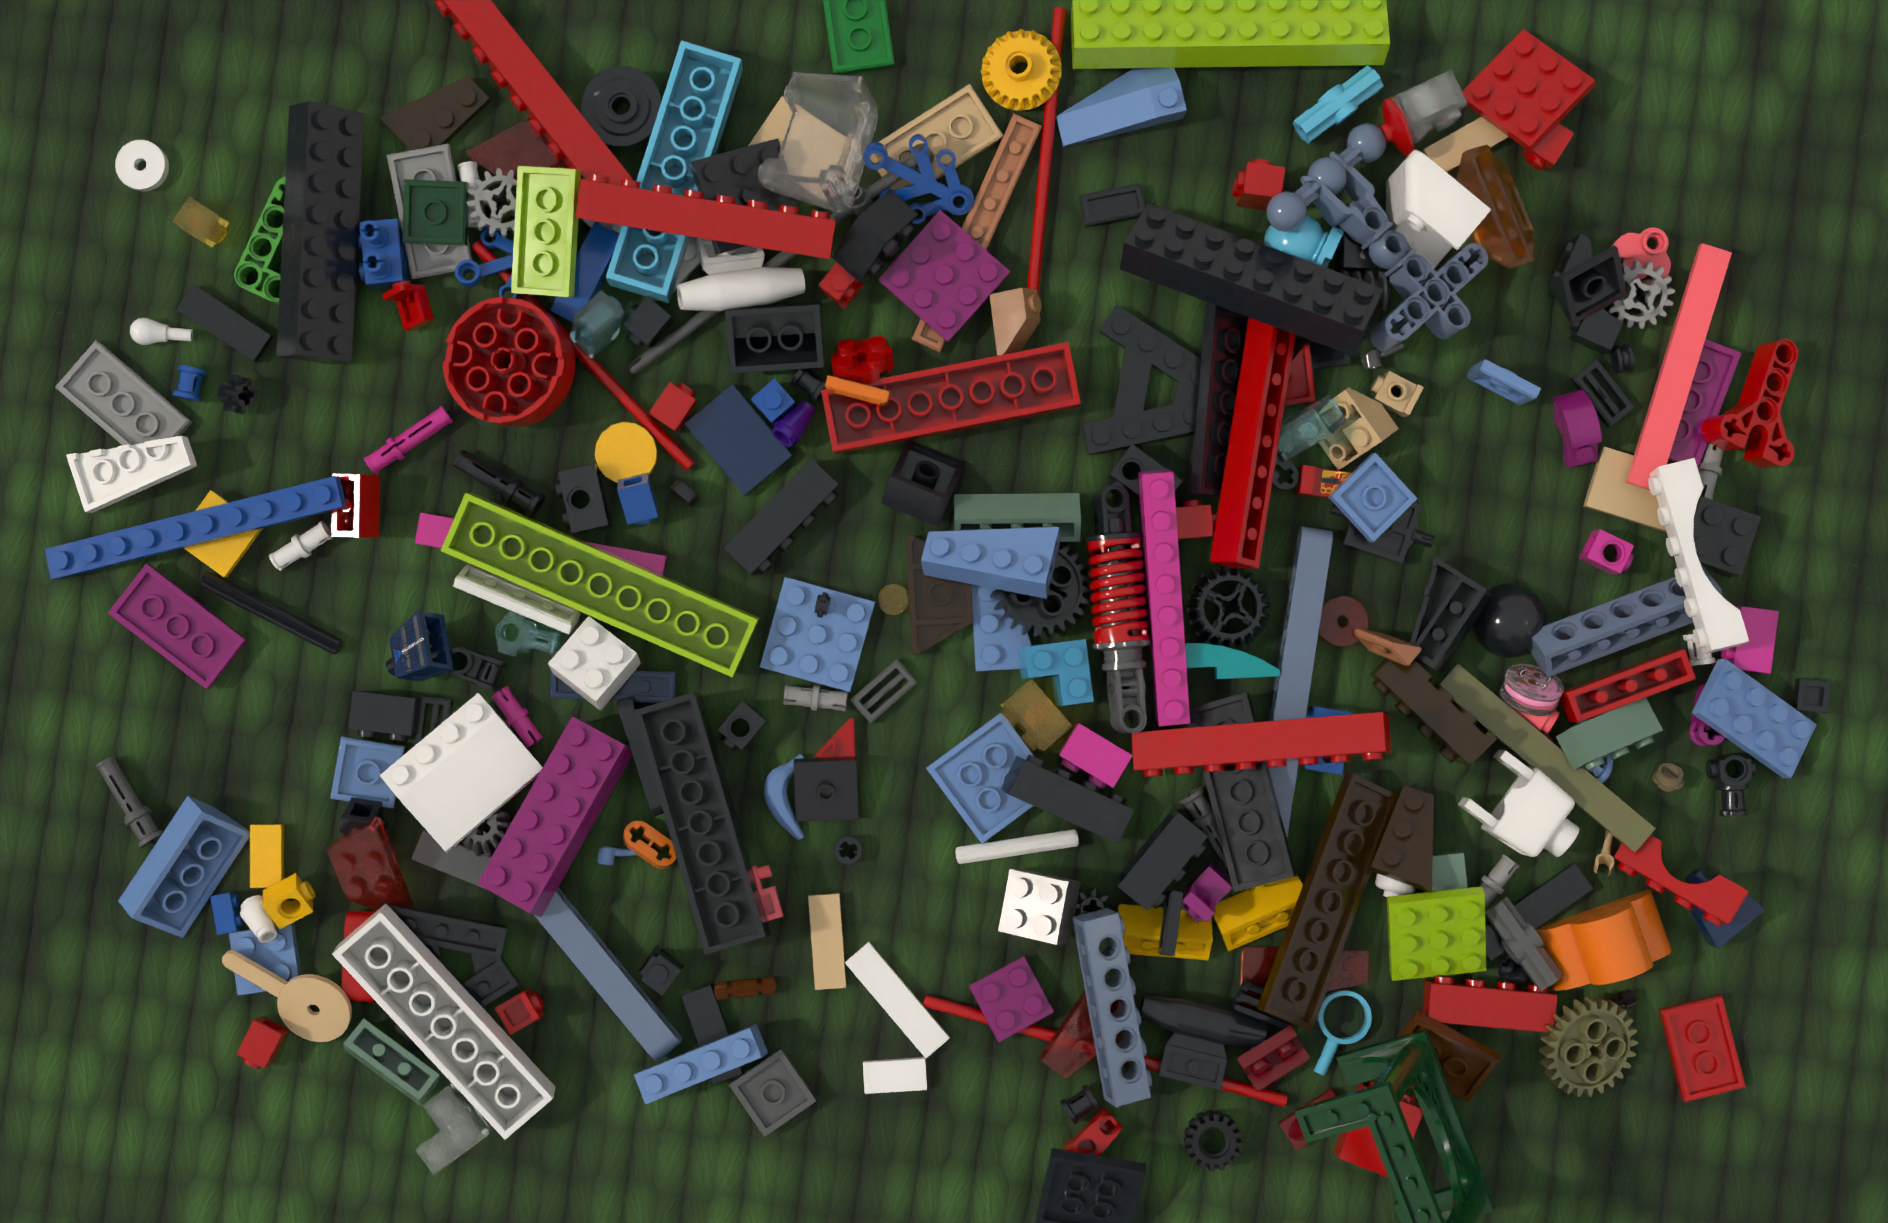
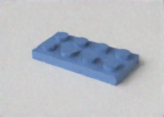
M1727 659L1717 660L1692 711V714L1782 778H1792L1817 725Z

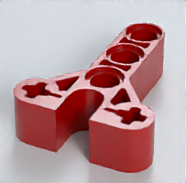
M1789 339L1762 343L1757 347L1738 404L1722 415L1708 417L1704 420L1701 432L1706 442L1724 451L1739 450L1745 448L1749 436L1743 460L1760 468L1786 466L1792 462L1795 453L1794 446L1786 437L1780 410L1798 358V349L1794 342Z

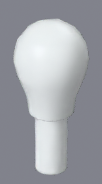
M138 318L130 326V335L136 343L141 345L167 342L168 340L192 342L193 329L171 328L166 324H161L149 318Z

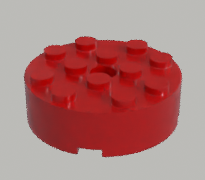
M495 297L482 301L468 309L456 321L447 337L446 343H448L445 361H443L446 385L455 401L476 418L504 427L529 426L552 414L560 406L570 390L575 373V353L570 336L555 316L528 301L505 297ZM511 357L510 364L508 365L509 368H506L507 360Z

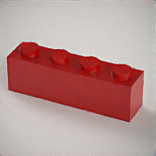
M1673 649L1560 691L1559 700L1567 721L1578 723L1694 680L1696 677L1685 649Z
M1435 976L1434 980H1425L1422 1014L1440 1023L1551 1033L1546 1028V1025H1555L1553 1015L1556 1014L1557 995L1548 991V987L1539 991L1535 984H1528V989L1516 988L1517 983L1497 981V986L1485 985V980L1466 978V983L1454 982V977Z

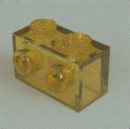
M1032 679L1025 681L999 704L1004 709L1001 715L1012 727L1016 724L1025 733L1021 736L1022 739L1033 751L1036 748L1040 752L1045 751L1072 727V724Z

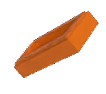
M830 375L826 379L825 388L828 392L881 406L888 405L890 391Z

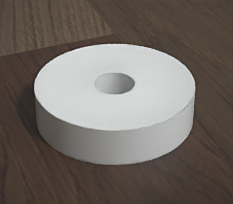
M134 140L120 149L116 157L115 168L118 177L125 185L134 190L146 192L158 188L165 181L169 171V162L163 150L152 142ZM141 161H146L145 169L139 171V163Z

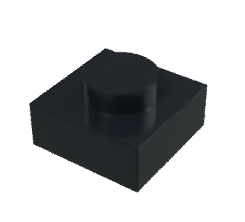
M1796 679L1793 708L1800 711L1828 713L1831 682Z

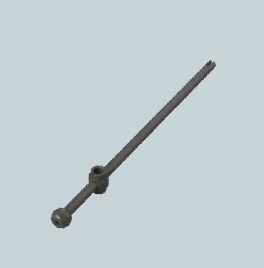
M919 143L914 148L917 150L922 149L924 143ZM928 147L927 152L932 163L934 161V154ZM911 152V156L902 163L915 169L918 167L916 156ZM889 172L867 189L861 188L859 185L849 187L845 192L846 204L830 215V219L836 220V226H838L853 214L859 216L873 204L874 198L902 178ZM781 251L762 267H782L798 254ZM721 311L698 312L628 365V370L632 374L640 372Z

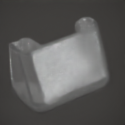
M793 72L790 83L785 87L784 99L792 111V116L778 159L767 158L760 165L758 179L766 190L833 212H848L852 206L865 164L863 151L872 142L878 120L876 103L862 76Z

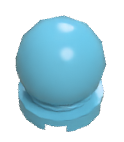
M1307 215L1303 224L1294 231L1282 232L1270 225L1266 230L1264 245L1327 268L1344 231L1332 226L1330 233L1328 231L1324 232L1319 222Z

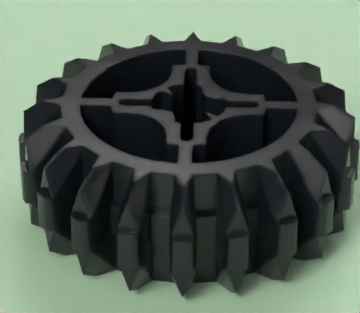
M1223 566L1222 576L1216 567L1212 568V580L1208 575L1202 574L1200 578L1205 585L1201 586L1198 583L1192 585V588L1199 592L1198 596L1190 594L1187 597L1188 600L1196 602V607H1187L1186 612H1196L1197 614L1196 618L1189 620V624L1193 625L1198 622L1201 624V627L1195 631V634L1199 636L1206 631L1208 634L1205 637V643L1209 644L1216 637V645L1223 646L1224 640H1227V646L1232 649L1235 648V639L1238 640L1241 647L1247 646L1246 635L1252 641H1256L1258 637L1253 631L1254 628L1261 632L1266 630V627L1259 623V620H1270L1271 618L1269 614L1262 613V608H1270L1272 603H1262L1261 597L1268 596L1269 591H1257V588L1263 584V581L1258 579L1252 584L1250 582L1254 575L1252 571H1248L1243 578L1241 577L1242 568H1235L1234 575H1231V569ZM1229 581L1238 584L1229 596H1222L1210 590L1220 582ZM1245 590L1249 592L1253 601L1252 616L1241 605ZM1205 598L1208 599L1217 610V614L1215 619L1213 620L1214 623L1212 625L1208 622L1205 616ZM1234 599L1236 605L1233 607H1236L1237 613L1231 612L1223 616L1222 610L1225 608L1221 607V601L1230 602ZM1231 618L1247 624L1241 631L1233 634L1220 632L1222 626Z

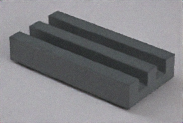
M896 659L850 701L872 723L912 688L917 681ZM897 668L900 671L895 678L862 705L859 701L894 669ZM904 677L909 681L873 714L869 713L868 709Z

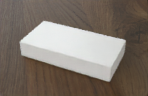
M925 1057L863 1061L864 1093L927 1090Z

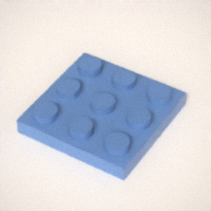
M785 577L760 667L851 692L875 602ZM823 592H826L828 597H831L827 616L823 615L822 618H819L817 613H814L818 594L822 595Z
M1002 712L926 767L981 844L1033 807V805L1001 790L1016 755L1023 759H1027L1028 754L1034 756Z

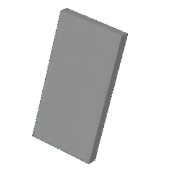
M450 144L387 155L402 233L404 179L457 181ZM468 232L467 246L405 243L412 279L455 272L456 266L461 261H473Z
M97 340L93 342L55 386L57 390L121 445H135L146 441L181 436L193 422Z

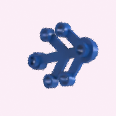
M915 134L909 140V149L916 156L920 172L889 157L887 148L882 143L872 142L865 147L863 160L868 168L872 170L883 168L913 183L895 190L886 189L880 194V197L888 190H891L902 201L928 193L940 197V199L923 205L913 203L909 206L913 210L920 209L923 212L920 217L915 218L914 224L922 223L926 216L936 214L940 210H947L953 215H964L973 207V192L968 186L960 184L955 168L956 158L952 150L942 149L936 157L938 166L944 169L948 184L946 186L936 181L927 152L928 142L926 137L921 134ZM916 140H921L924 142V147L917 150L912 146ZM874 153L882 156V159L877 163L870 160V156ZM945 154L952 157L951 162L948 164L940 161V158ZM956 196H962L965 199L961 205L953 203V199Z
M489 228L485 229L480 237L483 245L489 249L498 248L510 255L480 265L472 260L461 261L455 268V276L458 282L464 287L472 288L477 286L484 277L512 269L514 241L502 238L498 231H496L495 241L491 243L486 242V238L489 236ZM467 273H475V277L473 279H465V275ZM512 274L507 283L499 289V297H503L505 292L511 291ZM514 293L512 298L519 299V294Z

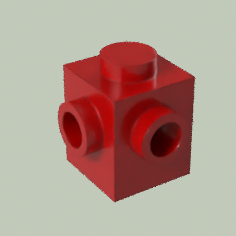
M1202 500L1183 501V507L1176 508L1178 540L1202 539L1213 536L1217 514L1216 512H1211V505H1202Z

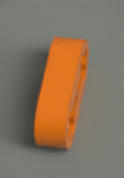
M633 821L626 826L623 833V841L628 849L658 869H666L674 864L677 857L670 839L643 821ZM639 829L643 830L642 837L649 844L647 845L642 840H638L636 843L632 842L630 831L637 832ZM654 845L660 850L667 847L669 849L668 856L671 858H663L662 861L658 860V852L651 848V846Z

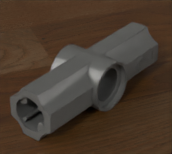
M1507 896L1496 901L1485 910L1486 918H1488L1493 928L1503 939L1501 942L1506 952L1517 964L1523 967L1539 991L1551 986L1563 976L1560 969L1543 948L1545 945L1540 935L1529 923L1523 920Z

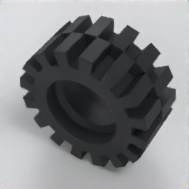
M1206 1110L1204 1114H1201V1112L1196 1114L1197 1117L1194 1120L1190 1119L1188 1122L1189 1126L1185 1128V1138H1183L1186 1151L1191 1160L1198 1164L1200 1168H1208L1209 1171H1215L1217 1168L1220 1171L1225 1170L1224 1166L1228 1164L1232 1166L1235 1157L1239 1158L1241 1154L1239 1150L1243 1145L1241 1141L1242 1135L1236 1123L1231 1117L1224 1115L1221 1111L1212 1112V1110ZM1209 1129L1220 1130L1225 1137L1223 1147L1216 1152L1206 1151L1201 1145V1137L1204 1132Z

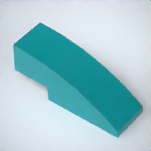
M1185 643L1187 668L1213 667L1214 679L1280 676L1278 668L1246 652L1219 645Z

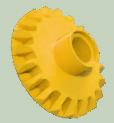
M1019 29L1015 32L1008 31L1006 35L996 38V41L988 47L985 57L982 58L981 75L983 85L989 96L997 104L1007 109L1024 111L1042 105L1054 94L1061 79L1062 65L1059 53L1053 43L1044 35H1040L1033 30L1024 31ZM1025 62L1028 64L1027 69L1023 73L1016 74L1013 72V67L1017 63Z

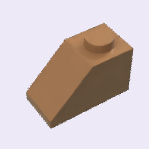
M1022 287L989 294L997 356L1020 352L1041 321L1040 311L1042 305L1037 290Z

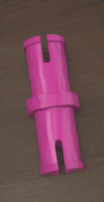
M506 686L501 689V692L498 691L491 698L507 718L506 724L514 728L525 744V747L529 748L533 746V743L540 741L543 736L527 716L529 714L528 710L520 706L509 690L510 688Z

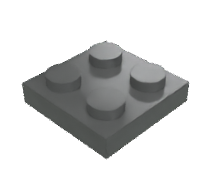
M782 1047L729 1084L764 1137L817 1101V1098Z

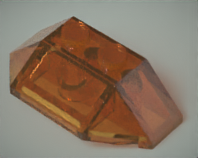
M1488 144L1466 150L1462 153L1456 181L1491 209L1471 233L1470 238L1472 242L1483 246L1490 259L1509 269L1534 261V229L1511 172L1492 153V149Z

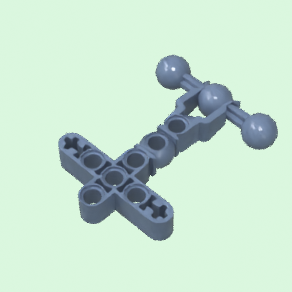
M1364 123L1352 129L1347 138V148L1339 155L1332 151L1329 157L1313 162L1307 176L1300 178L1303 186L1296 192L1285 191L1273 196L1267 206V219L1271 226L1278 231H1294L1303 224L1307 216L1306 207L1313 202L1330 226H1340L1356 243L1362 245L1361 248L1363 250L1369 246V256L1373 263L1380 268L1389 269L1384 275L1386 277L1389 276L1390 283L1404 300L1371 330V342L1378 350L1389 351L1407 339L1423 323L1436 337L1449 339L1467 327L1471 319L1469 310L1457 297L1456 293L1486 267L1489 260L1488 253L1480 244L1470 243L1435 271L1425 258L1415 253V248L1409 252V244L1405 236L1397 230L1389 229L1393 223L1388 221L1385 211L1373 197L1375 193L1373 185L1354 168L1359 162L1370 163L1380 159L1386 149V137L1382 129L1375 124ZM1343 188L1353 201L1348 206L1335 196ZM1392 327L1396 330L1394 333L1391 332Z

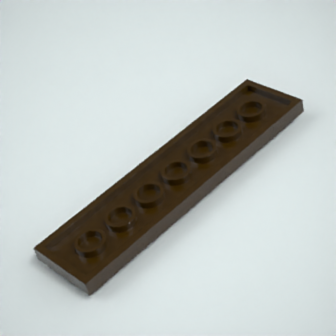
M1345 772L1258 1003V1010L1312 1032L1372 872L1371 865L1399 795L1354 773Z

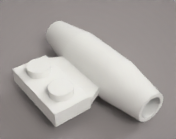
M703 238L696 239V249L702 270L708 275L677 285V299L680 309L697 311H724L768 305L805 292V279L801 268L762 267L765 257L763 248L745 246L715 255L712 241Z

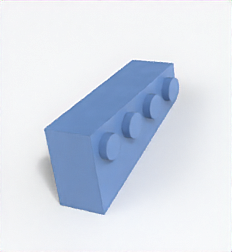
M1059 527L928 532L921 558L923 573L926 576L1047 599L1060 545Z

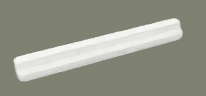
M1073 829L960 846L956 848L955 853L957 862L964 864L1077 847L1079 839L1077 831Z

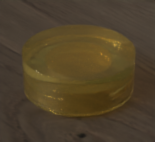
M889 584L879 592L878 604L885 613L899 615L907 609L909 595L902 586Z

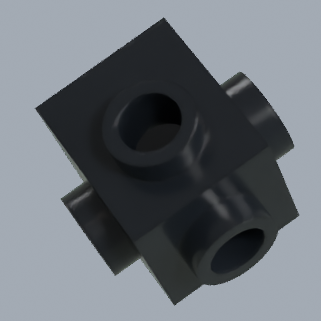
M353 797L339 822V832L343 833L344 846L375 851L380 839L385 838L388 829V821L384 820L382 802Z

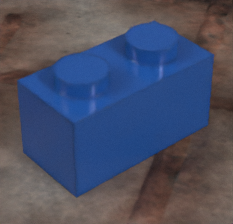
M235 891L210 896L217 935L242 930L243 919L238 910L240 900Z

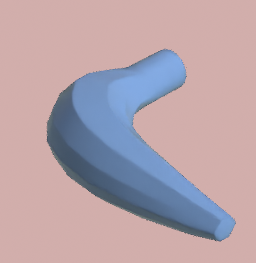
M799 754V755L796 756L794 759H799V758H804V757H803L801 754ZM792 759L790 762L773 769L769 773L764 785V797L774 818L793 837L800 840L804 838V834L798 821H796L787 795L789 781L794 776V759Z

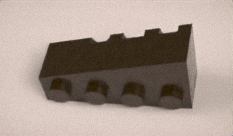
M1385 658L1370 673L1375 679L1372 683L1373 686L1382 695L1386 696L1389 694L1397 702L1394 707L1405 718L1408 719L1411 716L1419 724L1416 727L1419 733L1428 741L1433 738L1441 746L1438 750L1439 753L1450 763L1456 761L1460 764L1471 765L1498 739L1491 731L1482 733L1476 727L1478 719L1461 706L1456 708L1453 705L1455 702L1453 696L1441 685L1436 684L1434 686L1431 683L1433 677L1415 660L1409 666H1405Z

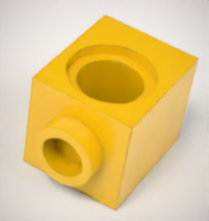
M294 873L263 890V908L277 927L282 929L313 912L315 893L308 881L303 882L297 873ZM293 898V899H296V900L287 901L286 899Z

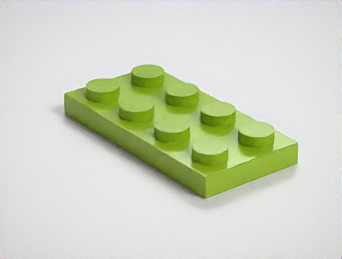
M518 166L511 293L574 298L578 235L576 210L581 170Z

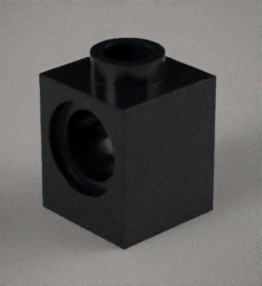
M742 701L718 729L723 734L720 739L733 750L737 747L743 750L768 720L746 701ZM739 718L745 719L749 723V732L744 737L736 735L733 731V724Z

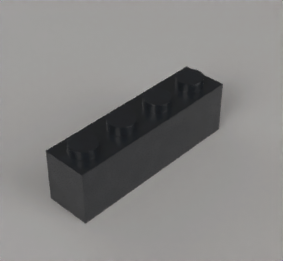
M811 458L724 549L751 575H754L756 572L762 575L773 564L774 561L771 557L778 550L784 552L796 540L792 535L800 527L806 530L817 518L814 513L822 505L827 508L839 496L836 492L840 487L839 484Z
M1028 754L1027 759L1016 755L1001 788L1002 791L1119 844L1134 812V809L1125 805L1127 799L1113 792H1110L1108 797L1098 793L1099 786L1084 779L1080 785L1071 780L1073 774L1058 767L1055 768L1054 772L1043 768L1046 763L1045 761Z

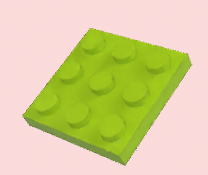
M1482 886L1387 897L1389 964L1392 981L1486 971L1485 893Z

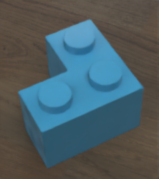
M1086 639L1018 648L1021 679L1052 675L1055 706L1094 702Z

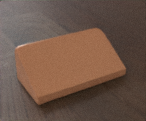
M1356 629L1354 631V635L1370 652L1405 666H1409L1421 651L1419 646L1384 633Z

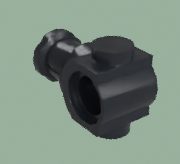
M1722 754L1706 762L1707 777L1715 782L1716 790L1721 791L1722 810L1719 811V816L1749 815L1748 810L1745 809L1744 790L1748 789V782L1756 773L1753 758ZM1732 760L1735 763L1736 771L1729 777L1725 768L1727 763Z

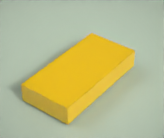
M284 824L250 825V888H268L284 879Z

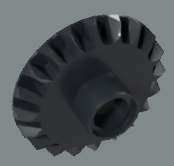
M628 66L612 67L597 74L587 85L581 100V114L604 143L612 147L621 146L624 148L633 144L638 145L643 139L649 138L662 102L660 91L654 81L644 72ZM630 104V109L626 114H617V109L620 105Z

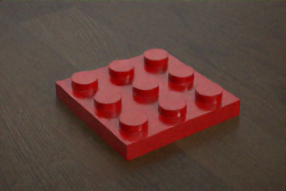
M1523 29L1459 94V99L1527 151L1531 152L1595 87V79Z

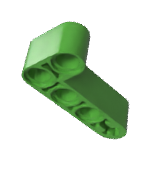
M282 177L275 184L234 273L235 281L240 287L276 305H279V298H276L275 290L280 285L281 274L276 273L281 263L283 225L279 228H274L273 222L278 215H284V208L281 205L282 203L284 204L286 177ZM265 243H271V252L267 256L261 257V247ZM252 271H257L258 280L256 283L248 285V275Z

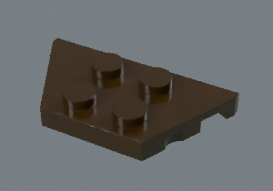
M905 535L912 655H918L973 623L971 584L924 575L921 558L926 542L915 536Z

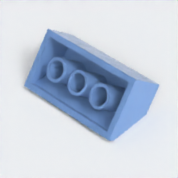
M187 796L118 902L132 919L183 938L249 839L250 830L215 807Z

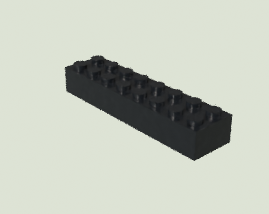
M311 101L289 106L276 357L331 365L352 363L365 113Z
M1147 203L1124 242L1120 270L1354 357L1357 356L1376 317L1384 291L1383 288Z
M692 692L634 710L704 954H711L772 935L701 694Z

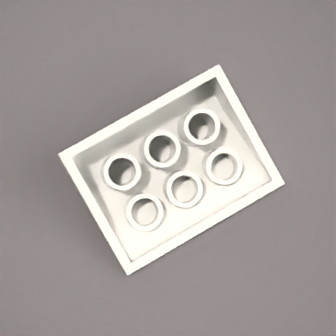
M477 693L380 774V777L442 849L448 853L533 781L543 767L491 705Z

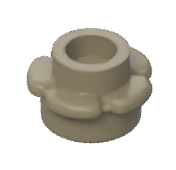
M1661 764L1652 777L1654 783L1666 792H1672L1675 789L1679 790L1684 785L1682 780L1683 770L1675 764Z

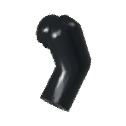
M1507 958L1499 962L1498 974L1505 981L1523 984L1530 980V977L1520 964L1511 962Z

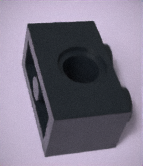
M591 464L558 472L559 480L555 481L558 498H564L566 510L562 511V518L565 528L571 529L572 534L579 535L612 527L598 466ZM581 492H587L590 497L589 504L583 509H578L575 505V497Z

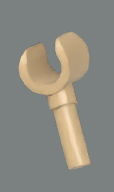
M1607 830L1605 832L1603 849L1595 859L1594 872L1597 874L1598 865L1606 864L1609 867L1608 876H1610L1614 867V858L1611 856L1613 835Z

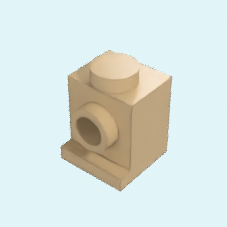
M1388 371L1384 376H1377L1370 391L1374 393L1373 400L1380 402L1386 410L1405 418L1410 415L1424 387ZM1393 386L1400 388V397H1394L1391 394Z

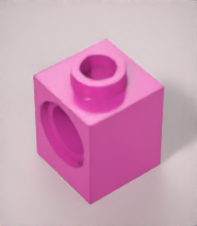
M1601 529L1591 532L1579 559L1611 575L1621 574L1632 563L1634 555L1631 552L1634 545ZM1607 545L1611 546L1615 551V557L1612 562L1607 561L1603 556V550Z

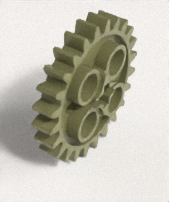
M1586 996L1583 1004L1575 999L1573 1009H1569L1564 1005V1015L1562 1017L1557 1014L1553 1015L1557 1023L1555 1025H1546V1028L1551 1033L1549 1036L1541 1037V1040L1547 1046L1539 1049V1052L1545 1056L1540 1061V1064L1547 1068L1544 1074L1559 1089L1561 1088L1567 1094L1572 1092L1577 1097H1580L1583 1092L1587 1096L1592 1097L1594 1089L1602 1094L1604 1092V1084L1606 1083L1613 1088V1078L1615 1076L1623 1079L1624 1076L1620 1071L1622 1067L1631 1068V1065L1626 1060L1628 1057L1636 1056V1053L1631 1051L1630 1047L1638 1044V1041L1631 1037L1637 1032V1029L1631 1026L1633 1019L1626 1015L1627 1011L1610 999L1606 1001L1597 996L1594 1001L1589 996Z

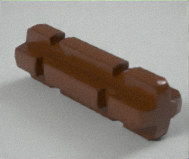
M763 977L759 981L757 978L735 980L728 984V981L717 982L714 986L715 997L717 1000L729 999L730 996H733L734 999L758 996L759 993L772 995L776 993V980L774 977Z

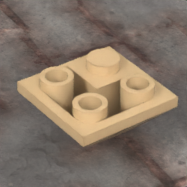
M1347 388L1303 419L1337 470H1340L1399 429L1380 402L1351 388Z

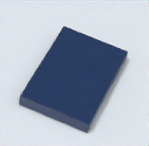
M733 384L685 423L744 496L793 457L785 446L773 436L770 428Z

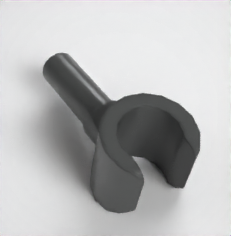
M1401 342L1389 351L1376 349L1365 353L1362 357L1364 369L1370 370L1382 367L1381 357H1386L1404 349L1403 343Z

